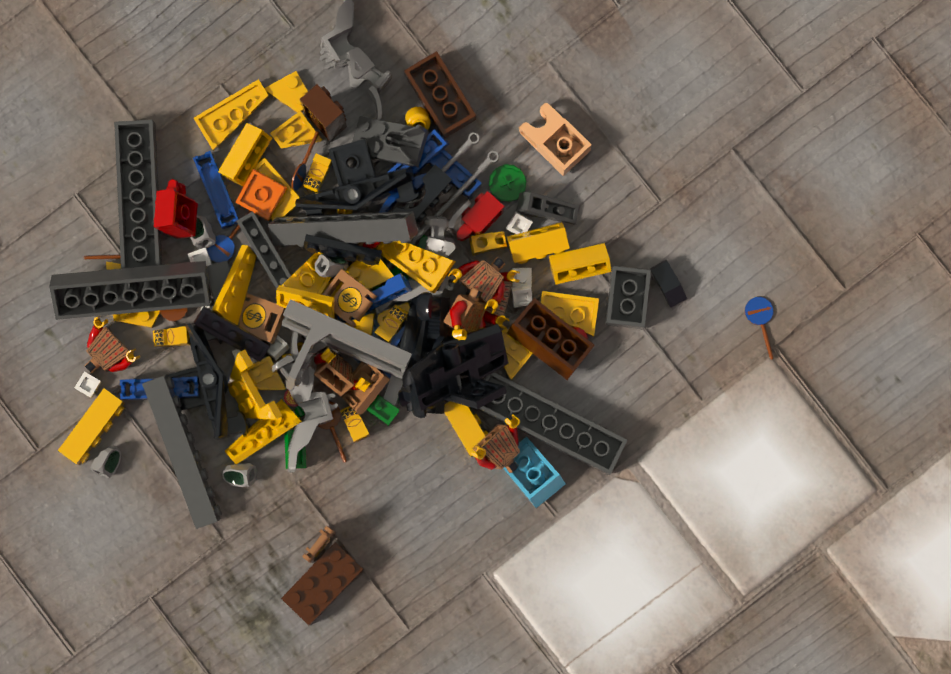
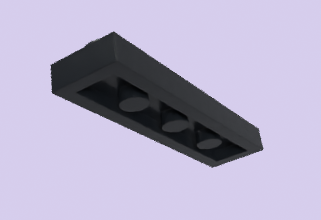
M308 234L305 236L303 249L311 253H325L329 257H343L348 261L357 260L367 265H379L382 254L381 250Z
M205 306L194 321V324L238 350H246L250 357L261 362L270 348L269 343Z

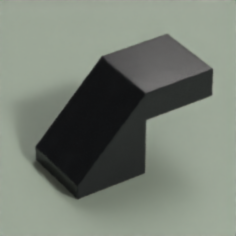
M667 260L650 268L653 278L662 290L670 308L687 299L681 283Z

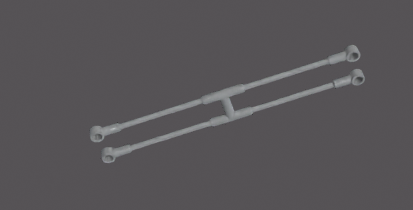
M475 132L469 134L468 140L441 170L446 172L462 154L464 155L473 145L478 144L480 141L479 135ZM473 135L477 136V141L475 142L470 140ZM496 151L488 153L487 158L478 167V170L434 216H440L481 173H484L492 163H496L499 160V155ZM496 154L497 158L495 160H491L490 155ZM425 187L421 190L422 195L419 198L408 202L402 209L413 208L416 205L415 203L425 194ZM426 223L421 227L417 225L418 234L412 238V241L407 243L415 245L431 228V225ZM389 262L386 265L388 269L392 267L393 263Z

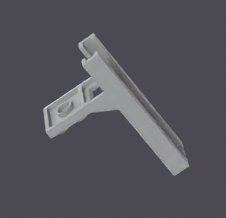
M291 299L284 311L283 316L285 318L282 321V326L307 336L288 375L287 389L293 391L295 386L299 387L305 371L303 369H308L312 355L326 346L402 379L410 362L411 353Z

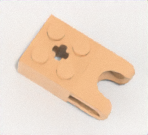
M544 103L540 107V114L546 121L545 125L535 128L525 122L518 127L519 132L564 176L591 151L592 144L548 103Z

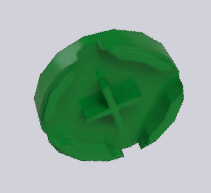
M505 164L493 170L489 178V188L496 199L509 203L518 200L519 194L525 192L527 181L520 168L515 165Z

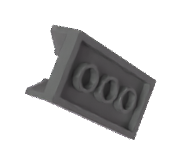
M360 116L352 142L366 138L371 158L419 168L429 131L418 124L416 127Z

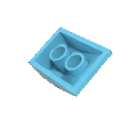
M525 437L519 442L518 448L520 453L514 458L519 467L512 473H509L505 467L503 469L534 507L537 508L566 485V483L528 437Z

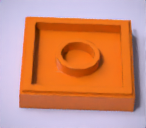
M253 169L236 203L270 221L287 187Z

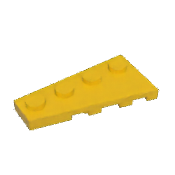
M258 79L194 117L195 122L212 150L214 151L269 95Z
M400 241L388 244L381 242L376 250L382 251L381 255L434 294L456 262L410 243H401Z
M381 258L379 265H367L356 260L346 270L348 274L369 290L381 286L388 279L394 277ZM333 279L327 284L324 291L327 289V287L330 285ZM342 281L331 294V297H334L344 284Z

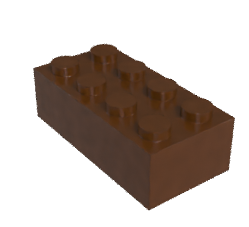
M437 51L404 70L405 77L444 139L476 120V114Z
M316 84L300 98V102L305 115L331 142L347 128V119L341 104L337 100L333 102L330 92L324 86L320 88Z
M535 298L507 332V334L566 380L571 377L595 346Z
M335 542L281 599L310 626L364 568Z

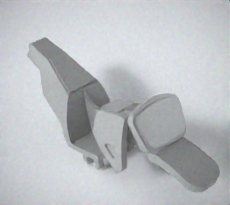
M343 0L344 3L337 12L334 30L321 38V56L319 60L323 61L326 59L325 62L329 63L324 67L326 70L332 67L337 69L348 64L349 80L352 88H358L366 79L372 85L368 90V95L375 105L377 120H381L382 106L379 94L389 84L392 75L389 70L382 74L360 48L353 47L348 43L347 36L353 31L354 2L352 0Z
M469 200L460 205L450 219L444 216H427L424 219V223L431 225V236L427 239L425 250L446 258L455 250L454 239L444 237L445 227L454 228L459 215L471 204ZM447 274L435 294L431 293L413 278L408 277L412 291L377 307L376 312L382 313L392 301H408L423 292H429L432 295L441 297L444 288L448 290L454 289V284L448 282V280H455L456 277L454 275L448 277Z
M293 331L291 338V356L290 354L272 366L273 373L280 370L286 379H288V375L294 365L293 362L296 361L299 354L297 348L298 332ZM311 367L307 370L305 369L299 387L295 386L293 391L289 390L295 404L301 407L305 413L304 420L295 426L288 447L287 471L289 473L296 471L297 453L310 442L316 426L333 420L331 411L338 407L337 403L334 405L329 404V400H332L335 394L326 395L324 392L312 393L315 370Z

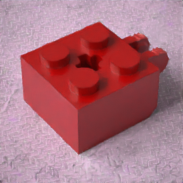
M171 179L167 184L166 190H159L156 193L154 228L176 239L195 236L198 203L186 196L185 184Z
M488 191L485 194L480 193L474 200L475 205L472 208L467 207L461 214L462 226L456 232L457 239L465 241L471 234L473 236L484 234L504 213L505 206Z

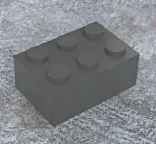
M619 266L612 267L605 325L642 330L645 328L651 270Z

